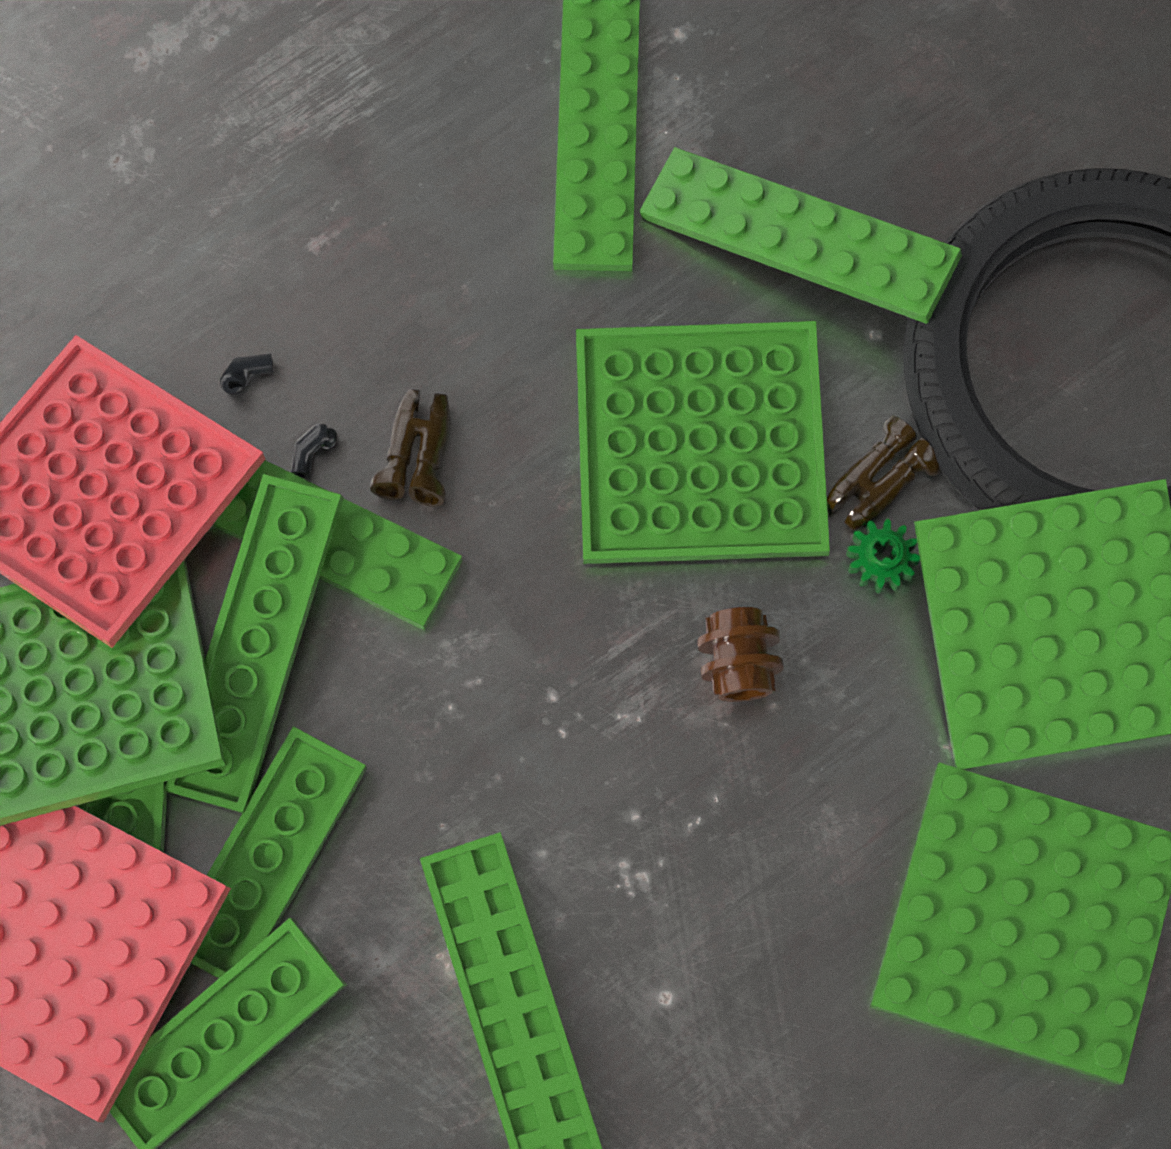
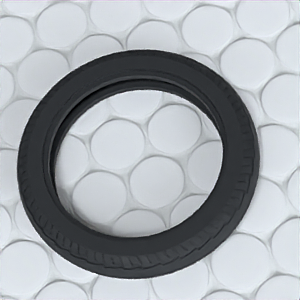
M1115 168L1078 169L1043 176L1018 185L993 198L963 221L944 242L961 248L962 257L928 324L909 317L907 319L904 338V374L911 411L921 438H924L933 447L943 475L975 509L984 510L1095 491L1060 480L1034 466L1003 439L986 416L971 380L967 356L969 321L979 298L1006 268L1020 258L1050 244L1069 239L1085 237L1127 239L1152 246L1171 255V178L1142 171ZM1168 486L1167 489L1171 507V486Z

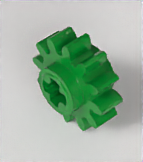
M890 519L884 521L882 529H877L873 521H868L866 526L867 535L863 532L855 531L852 539L856 545L849 546L846 552V556L849 558L857 559L850 564L849 573L861 571L863 574L860 586L863 587L872 580L875 582L876 593H880L887 582L894 591H898L901 583L900 577L911 581L915 574L911 567L918 565L920 561L918 554L910 553L915 549L917 539H904L907 530L906 525L899 527L896 532L891 530ZM884 551L891 554L889 558L886 557L882 561L876 558L877 553L881 554Z

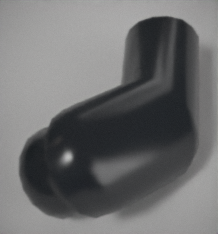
M272 354L234 358L220 378L221 388L230 395H236L244 390L254 375L274 373Z
M326 424L312 426L295 443L290 472L301 478H309L314 453L321 447L326 450L334 447L337 442V432L333 428H327Z

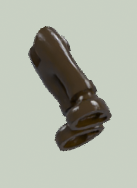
M409 388L395 416L391 434V445L386 459L389 463L372 477L370 491L374 495L388 500H399L404 496L407 483V467L411 462L413 444L416 437H421L415 460L416 468L409 486V496L420 505L438 507L444 503L446 497L445 488L436 478L435 471L439 469L440 455L446 441L449 426L450 409L448 396L435 393L430 407L429 420L418 419L416 417L419 411L420 390Z
M895 415L890 416L883 424V432L885 433L883 441L876 442L869 452L854 463L835 483L827 496V507L833 512L840 509L853 495L860 501L844 521L852 531L864 526L868 521L873 520L896 499L903 488L916 478L915 473L922 471L929 476H936L941 473L933 447L924 438H920L904 458L891 467L892 469L877 482L872 481L895 458L898 452L907 449L917 438L915 430L907 422Z

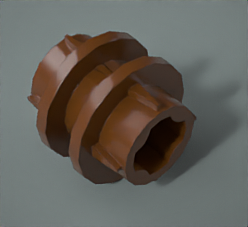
M736 607L720 610L706 617V634L698 638L697 646L698 651L713 655L714 661L701 666L700 672L701 679L712 682L714 695H718V699L721 701L741 702L767 697L772 692H775L774 675L783 671L784 663L783 658L768 654L767 648L773 647L780 642V631L775 627L768 626L767 617L763 615L762 610L755 607Z

